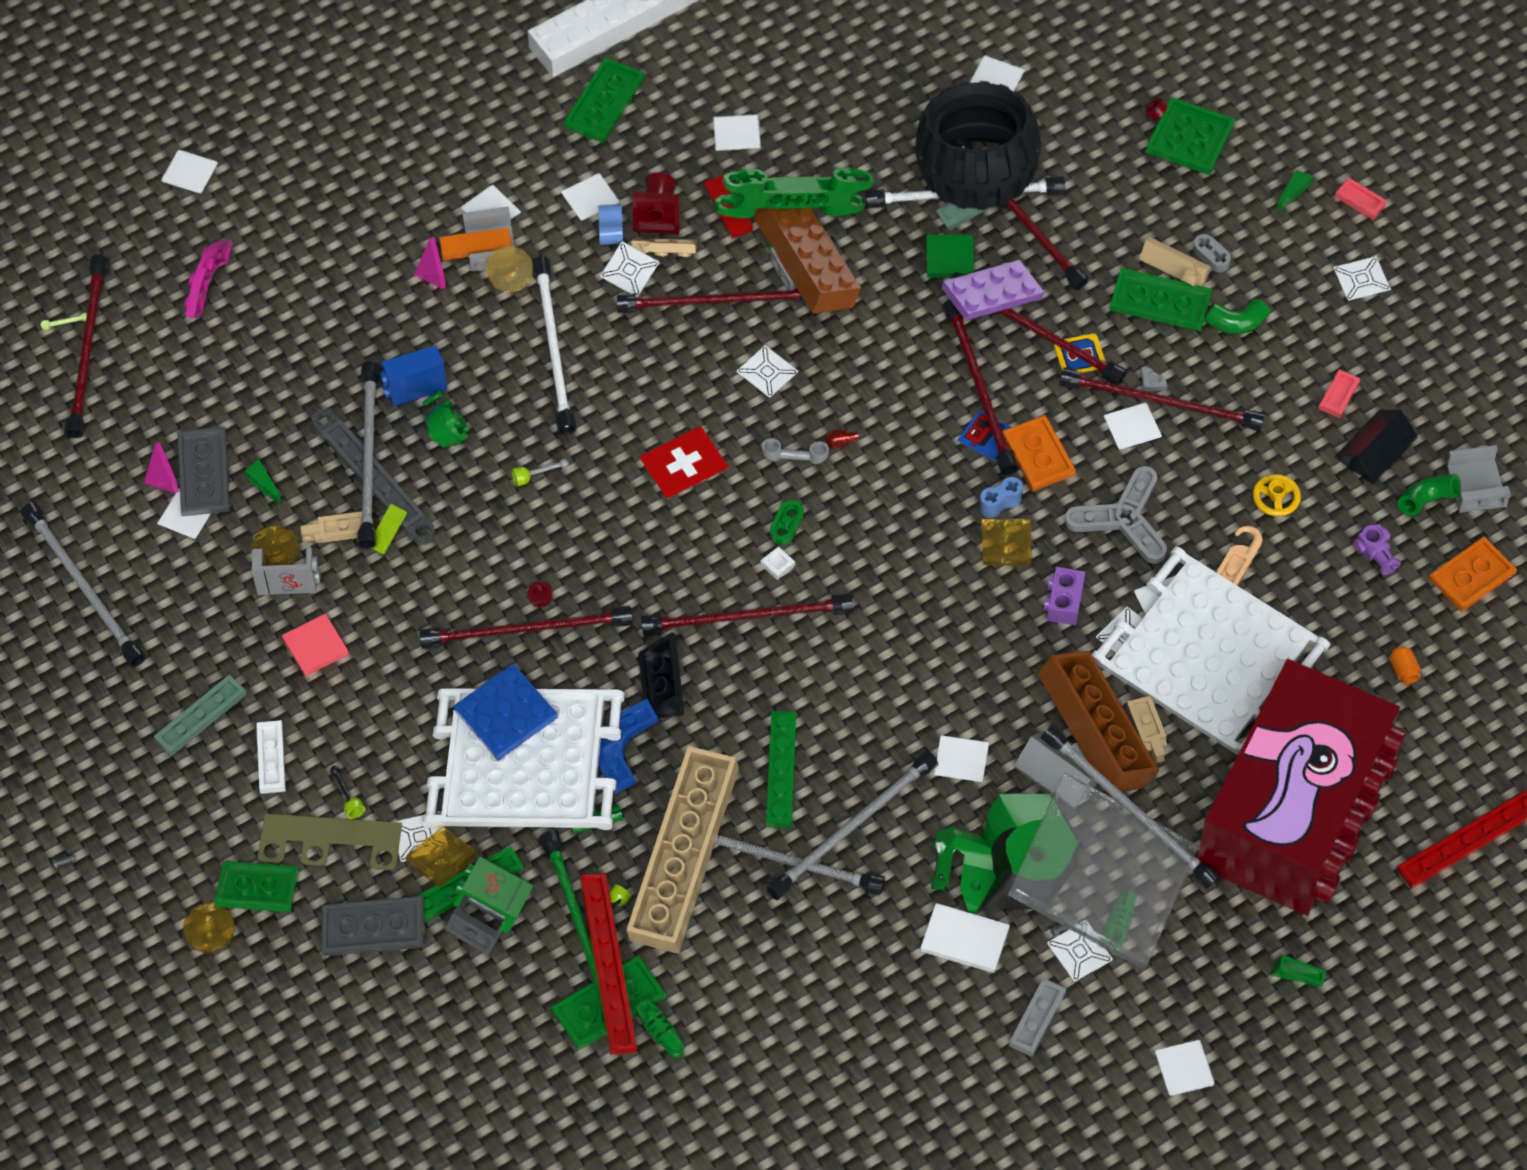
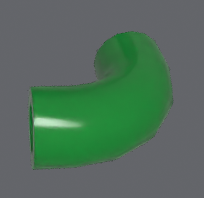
M1252 299L1240 311L1229 310L1217 302L1209 311L1205 322L1224 333L1241 335L1259 327L1270 315V309L1259 299Z
M1457 474L1431 476L1414 483L1399 498L1398 507L1400 511L1407 516H1415L1426 504L1432 501L1458 498L1461 492L1460 478Z

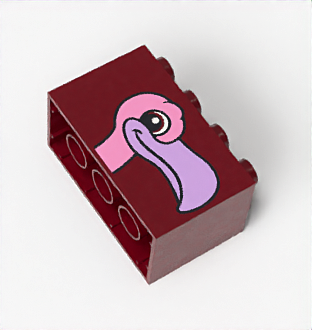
M1287 658L1204 821L1197 858L1201 862L1215 868L1221 874L1220 878L1306 916H1309L1316 900L1329 905L1339 884L1341 876L1338 875L1344 862H1350L1361 837L1359 832L1364 821L1369 822L1380 798L1378 793L1383 781H1389L1400 756L1398 751L1407 731L1395 726L1400 706Z

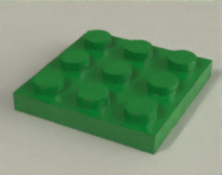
M1171 97L1168 102V108L1162 115L1146 147V153L1211 175L1235 125V119Z

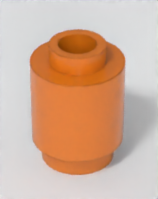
M1400 646L1392 650L1389 661L1398 680L1402 681L1404 685L1412 684L1421 678V668L1412 649Z

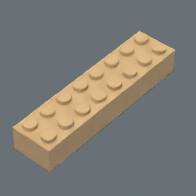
M691 746L687 747L626 930L631 942L679 954L739 771L735 757Z

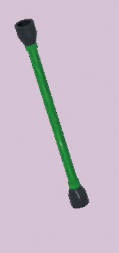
M549 830L542 833L539 840L544 852L550 857L556 869L599 994L591 942L565 865L563 864L562 841L558 831ZM602 1011V1017H601V1019H602L603 1025H604V1027H605L604 1017H603V1011Z

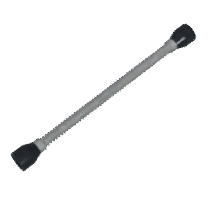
M365 362L361 365V379L365 390L363 510L361 525L357 531V545L364 549L373 548L376 545V531L372 519L374 399L376 384L380 378V365L376 362Z
M36 502L26 504L20 512L22 517L42 534L107 627L117 638L126 662L130 667L142 664L147 657L145 652L138 644L131 641L124 634L113 616H111L100 598H98L97 594L48 528L42 509Z
M1054 723L1040 737L1042 741L1049 747L1059 750L1064 755H1068L1075 764L1083 768V771L1085 770V773L1090 775L1092 779H1095V782L1097 781L1104 790H1107L1110 795L1112 794V797L1117 799L1116 801L1122 803L1121 805H1124V808L1129 810L1134 817L1136 816V819L1141 821L1144 826L1146 825L1148 830L1156 834L1155 836H1158V839L1163 841L1165 845H1168V848L1170 847L1183 861L1185 860L1197 881L1206 889L1221 875L1211 865L1201 862L1197 857H1192L1187 850L1185 851L1183 846H1180L1177 841L1175 842L1173 837L1170 838V835L1165 833L1166 831H1163V828L1158 826L1156 822H1153V819L1151 820L1144 811H1141L1138 806L1136 807L1134 802H1131L1126 795L1124 796L1122 791H1119L1112 782L1107 780L1104 775L1102 776V773L1095 769L1093 765H1090V762L1085 761V758L1080 756L1081 754H1078L1075 749L1073 750V745L1068 742L1063 731Z
M924 751L919 755L904 776L830 836L823 844L818 846L809 856L805 857L791 870L789 869L784 874L775 876L766 883L765 889L767 893L778 901L789 891L797 877L819 860L821 856L831 850L910 782L934 770L938 766L936 757L929 751Z
M717 835L715 841L717 845L727 846L730 849L733 848L737 851L739 850L758 857L761 856L762 858L785 863L786 865L796 866L803 860L802 858H796V856L793 857L771 849L759 848V846L756 847V845L753 846V844L750 845V843L747 844L743 841L731 840V838L728 839V837L725 838L722 835ZM815 862L807 868L811 872L823 873V875L826 874V876L829 875L832 878L851 881L853 885L859 886L867 893L881 896L886 878L874 873L843 872V870Z

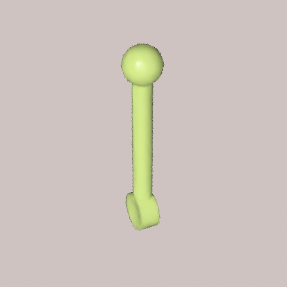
M87 313L52 322L44 320L41 322V328L49 330L51 326L80 320L86 322Z

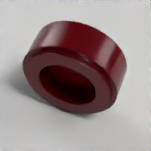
M1157 98L1146 107L1145 115L1151 121L1157 120L1166 112L1168 104L1162 98Z
M536 582L529 587L528 600L533 606L545 607L552 601V589L547 583Z

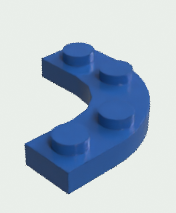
M647 699L620 713L619 729L621 730V738L619 740L601 739L599 767L605 778L616 780V790L613 791L614 795L636 784V780L624 759L627 743L636 734L659 722Z

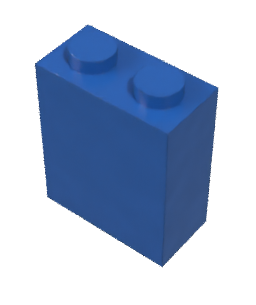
M437 345L382 362L383 371L379 372L383 383L382 390L385 398H390L393 406L435 394L437 390L440 392L447 390L444 364Z

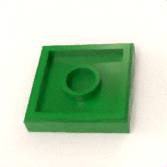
M973 235L926 236L927 278H951L956 272L963 276L974 273Z

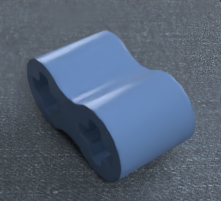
M622 204L598 205L600 245L621 244L623 242Z
M1008 477L999 486L984 489L980 496V513L986 518H995L1002 510L1020 505L1023 490L1022 482L1018 478Z

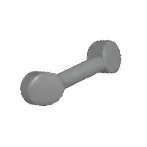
M769 438L762 443V453L768 460L774 462L780 459L807 460L812 464H819L827 459L829 447L826 443L818 441L811 444L810 451L781 449V443L777 439Z

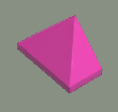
M433 237L429 238L414 275L442 289L446 288L444 273L435 238Z
M160 442L155 443L144 484L175 494L179 492L176 478Z

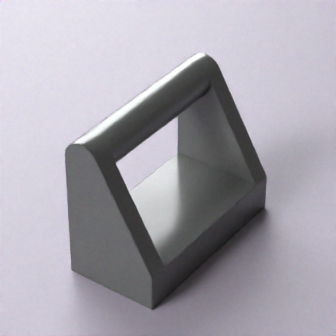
M464 895L444 930L489 956L503 931L499 930V928L496 931L462 910L468 902L500 922H503L505 916Z

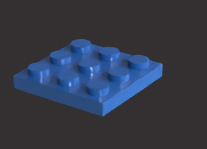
M514 664L504 669L453 706L454 711L497 761L558 718L557 712Z

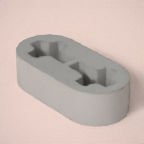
M1198 235L1193 245V251L1196 256L1206 265L1211 266V269L1215 272L1227 271L1231 262L1230 253L1210 235ZM1216 258L1218 260L1224 259V263L1222 261L1216 262Z

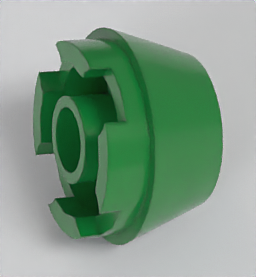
M450 400L442 404L438 403L425 418L430 438L434 442L437 441L442 448L464 444V440L470 437L466 433L469 431L467 424L461 414L458 415L455 410L452 411L451 408L454 407V404Z

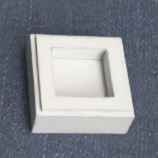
M778 546L761 560V566L778 580L795 566V561Z

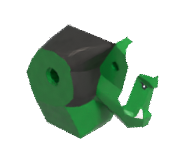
M999 794L984 818L981 826V836L953 826L937 832L933 848L938 850L935 874L930 879L931 892L933 889L943 890L948 885L953 852L958 849L964 854L960 892L964 897L968 913L976 915L979 909L1045 908L1069 879L1079 856L1073 830L1055 798L1050 794Z

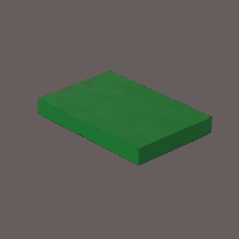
M223 861L214 905L215 907L291 912L299 876V867Z

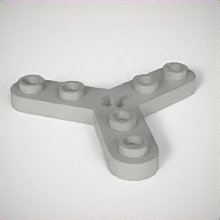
M1143 466L1137 468L1118 504L1072 507L1066 512V527L1073 532L1120 530L1147 562L1152 564L1162 562L1167 554V546L1141 515L1156 486L1157 473L1151 467ZM1122 513H1124L1125 515L1130 514V519H1129V520H1128L1127 518H1122V519H1121V514H1122Z

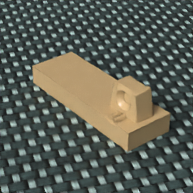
M1151 237L1146 239L1139 260L1192 286L1204 287L1211 266Z

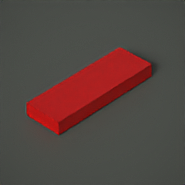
M723 176L704 182V188L713 204L719 196L732 193L730 190L725 189V185L722 182ZM721 204L723 207L726 208L733 207L732 205ZM718 213L732 239L753 231L749 218H736Z

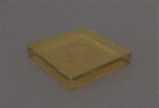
M982 519L983 565L1032 564L1030 519Z
M441 827L407 855L405 859L407 864L441 888L477 857V853L472 847L444 827Z

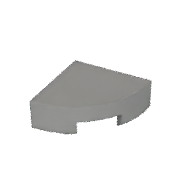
M1141 367L1143 391L1167 390V382L1163 376H1160L1151 368Z

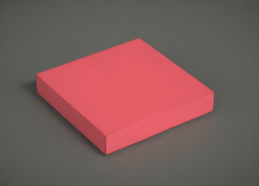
M326 614L282 635L284 643L304 676L349 655L346 646Z

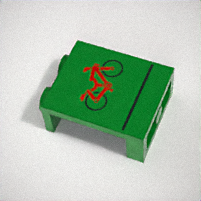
M479 856L475 866L470 863L463 877L467 879L466 882L463 880L459 882L454 892L458 897L453 905L458 907L464 895L469 896L504 915L505 918L499 930L508 934L534 885Z

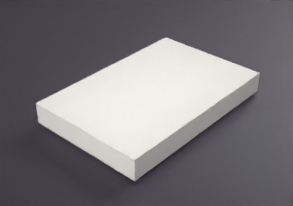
M936 903L921 945V952L995 973L1010 925Z

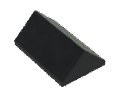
M1378 410L1335 455V458L1374 485L1415 442L1418 436L1402 410Z
M671 632L638 652L643 700L647 699L658 718L684 715L675 633Z

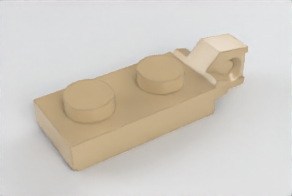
M650 238V240L633 239L632 247L644 254L654 252V255L667 256L669 252L677 253L681 257H689L691 253H696L697 241Z
M362 511L318 517V520L312 522L313 524L301 526L302 541L324 543L357 538V531L361 525Z
M1151 696L1127 701L1126 707L1134 728L1147 750L1151 751L1155 764L1164 762L1166 754L1163 747H1167V736Z

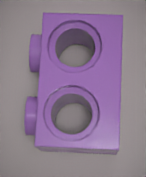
M1056 567L1055 576L1050 575L1047 590H1052L1051 597L1046 596L1044 611H1048L1047 621L1076 626L1085 571ZM1062 584H1068L1070 586L1064 587L1062 586ZM1058 605H1065L1066 607L1060 608Z

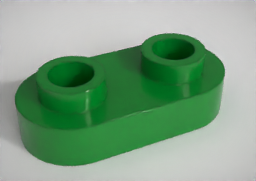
M787 500L780 506L770 526V537L774 543L785 545L793 540L804 517V508L800 502ZM789 514H795L794 517H790V516H788V515H789ZM779 533H785L786 535L780 536V535H778V534H779Z

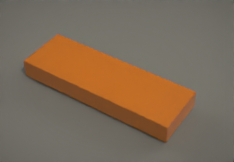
M509 227L439 237L443 261L469 257V254L512 249Z

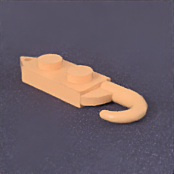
M1242 526L1235 532L1236 536L1243 532L1251 533L1254 539L1250 546L1235 545L1231 547L1216 572L1239 586L1262 545V534L1252 526Z

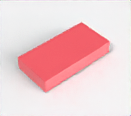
M1348 178L1335 194L1337 199L1372 220L1377 217L1387 204V200L1351 178Z
M1339 369L1319 405V410L1341 418L1360 384L1361 378Z

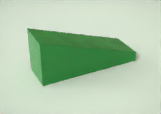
M1296 170L1278 201L1277 210H1283L1312 185L1313 176Z
M258 459L245 471L246 479L275 503L280 504V494Z
M1281 955L1273 962L1271 976L1319 987L1323 986L1326 974L1325 970L1285 955Z

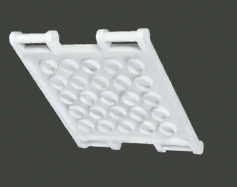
M1175 546L1170 552V558L1156 576L1151 577L1146 583L1152 591L1160 595L1158 600L1135 629L1131 628L1124 620L1118 619L1114 624V630L1097 651L1094 650L1092 656L1098 666L1143 695H1150L1154 702L1238 755L1246 738L1242 743H1238L1236 740L1251 720L1257 718L1261 711L1260 708L1264 705L1286 659L1288 658L1296 662L1306 647L1311 644L1314 648L1302 662V665L1311 668L1322 652H1326L1331 645L1325 638L1313 634L1187 555L1180 547ZM1178 562L1184 564L1168 587L1162 585V582ZM1123 634L1128 637L1113 658L1108 660L1105 656Z
M476 689L438 690L437 699L439 700L437 724L433 728V737L436 739L450 737L446 777H429L427 779L429 791L426 815L423 816L422 820L424 827L599 828L602 830L612 829L611 808L613 791L616 790V780L612 778H597L601 738H607L612 741H617L621 738L619 722L621 703L624 702L625 693L623 691L536 689L557 712L558 718L497 761L455 711L453 712L452 726H446L449 702L455 700V705ZM605 701H611L609 727H602ZM441 788H445L442 814L436 815L438 791ZM596 789L603 790L601 816H594Z

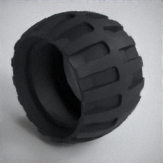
M989 81L962 82L952 88H945L937 97H933L929 101L917 128L915 141L916 158L927 186L945 203L949 202L963 209L977 208V210H985L988 207H1000L1006 205L1013 198L1017 199L1022 195L1036 173L1041 152V137L1037 119L1024 97L1020 93L1010 90L1006 85L992 84ZM965 136L969 142L987 141L1001 145L988 149H965L953 146L952 143L957 138Z

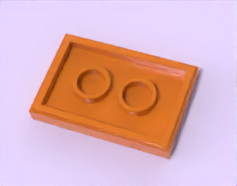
M1046 415L1002 431L1004 441L1009 450L1014 451L1019 468L1032 492L1076 475V470Z
M1483 536L1431 573L1428 579L1462 613L1515 575L1517 569Z

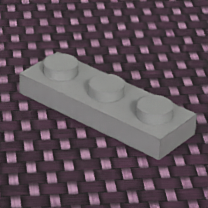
M1043 978L1009 1041V1046L1033 1057L1067 989Z

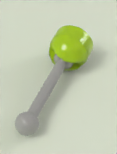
M561 459L559 463L531 471L525 467L512 468L511 474L516 487L523 486L529 482L531 475L559 467L567 468L569 461Z

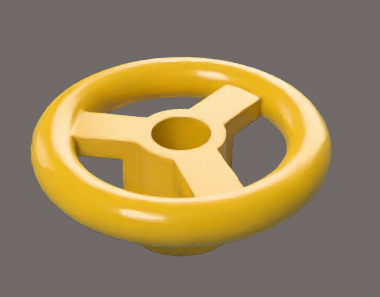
M1272 474L1261 478L1256 483L1253 489V500L1255 505L1265 514L1286 516L1295 511L1299 506L1301 492L1298 485L1289 477ZM1293 491V502L1283 509L1282 500L1288 493ZM1260 493L1270 497L1274 502L1275 509L1266 506L1262 502Z

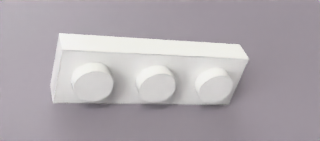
M282 720L258 722L257 745L260 793L285 792Z

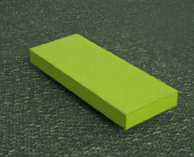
M390 504L376 529V545L372 549L383 555L385 554L408 512Z

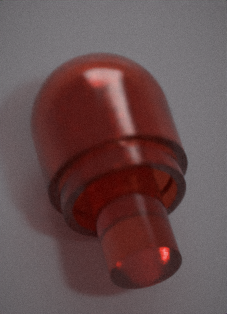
M846 429L830 431L825 437V443L830 449L846 448V446H849V442L859 441L858 431L847 433Z

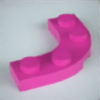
M223 238L204 248L196 272L192 273L189 279L191 289L184 304L186 317L194 319L203 315L210 280L217 268L229 262L232 240Z

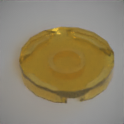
M506 245L497 248L487 261L486 273L489 281L499 290L504 292L518 291L524 288L531 279L533 264L530 256L519 247Z
M281 526L266 527L259 531L250 546L251 554L252 549L263 550L266 566L293 565L298 559L300 552L296 535L293 531L283 529Z
M214 903L203 904L195 907L191 914L186 917L183 933L187 943L194 950L202 953H215L224 949L232 941L235 934V923L227 909L215 907Z

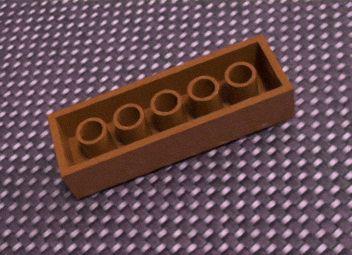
M757 208L756 214L753 216L754 220L771 247L775 250L780 262L811 312L820 313L853 308L861 287L812 209Z
M1090 651L1052 655L1037 674L1087 761L1102 773V776L1104 775L1107 780L1112 782L1119 791L1124 792L1145 788L1159 772V769Z

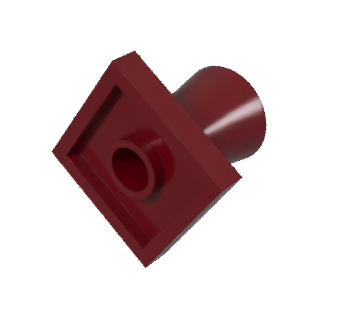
M655 172L649 174L644 180L645 192H633L632 195L633 232L679 234L680 194H674L676 181L666 173Z

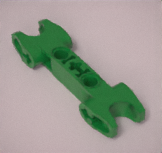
M850 167L836 168L833 171L832 177L768 178L767 174L759 169H743L729 172L723 176L722 182L725 185V189L730 190L732 193L719 196L715 199L713 205L717 213L736 218H751L755 216L757 208L793 209L820 207L822 212L829 216H845L861 212L864 209L865 203L862 196L856 193L870 189L875 181L871 173ZM856 178H863L866 181H859ZM730 180H735L738 184H734ZM851 201L857 203L858 205H852ZM721 204L732 205L733 207L726 208L723 207Z

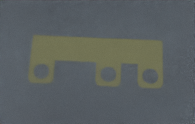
M265 814L258 859L261 862L279 863L284 859L286 841H302L301 862L305 865L322 866L327 862L330 843L373 846L370 866L373 869L393 870L397 864L402 823ZM268 844H276L280 848V853L275 858H268L264 855V848ZM314 846L320 847L323 851L322 858L317 861H311L307 858L308 849ZM379 852H390L392 861L385 866L379 865L376 862V856Z

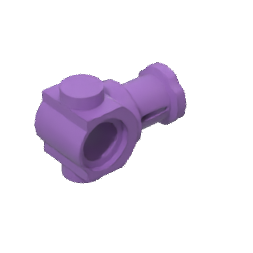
M1380 524L1369 525L1359 533L1358 539L1353 541L1354 548L1364 558L1375 560L1381 568L1380 572L1382 575L1391 574L1400 566L1401 562L1399 559H1395L1389 551L1391 548L1387 542L1390 540L1389 532Z

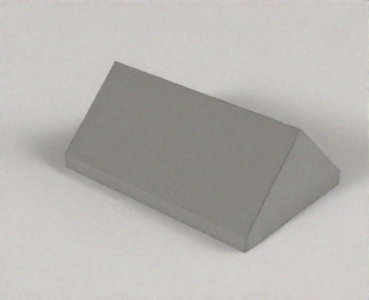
M1045 731L1031 736L1017 759L1014 768L1074 810L1098 784L1097 781L1095 782V779H1092L1090 775L1085 773V770L1083 771V768L1075 764L1068 755H1064L1059 750L1049 747L1042 741L1040 737Z

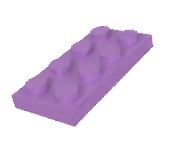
M1020 260L946 280L941 287L965 320L1042 299L1044 295L1042 288Z

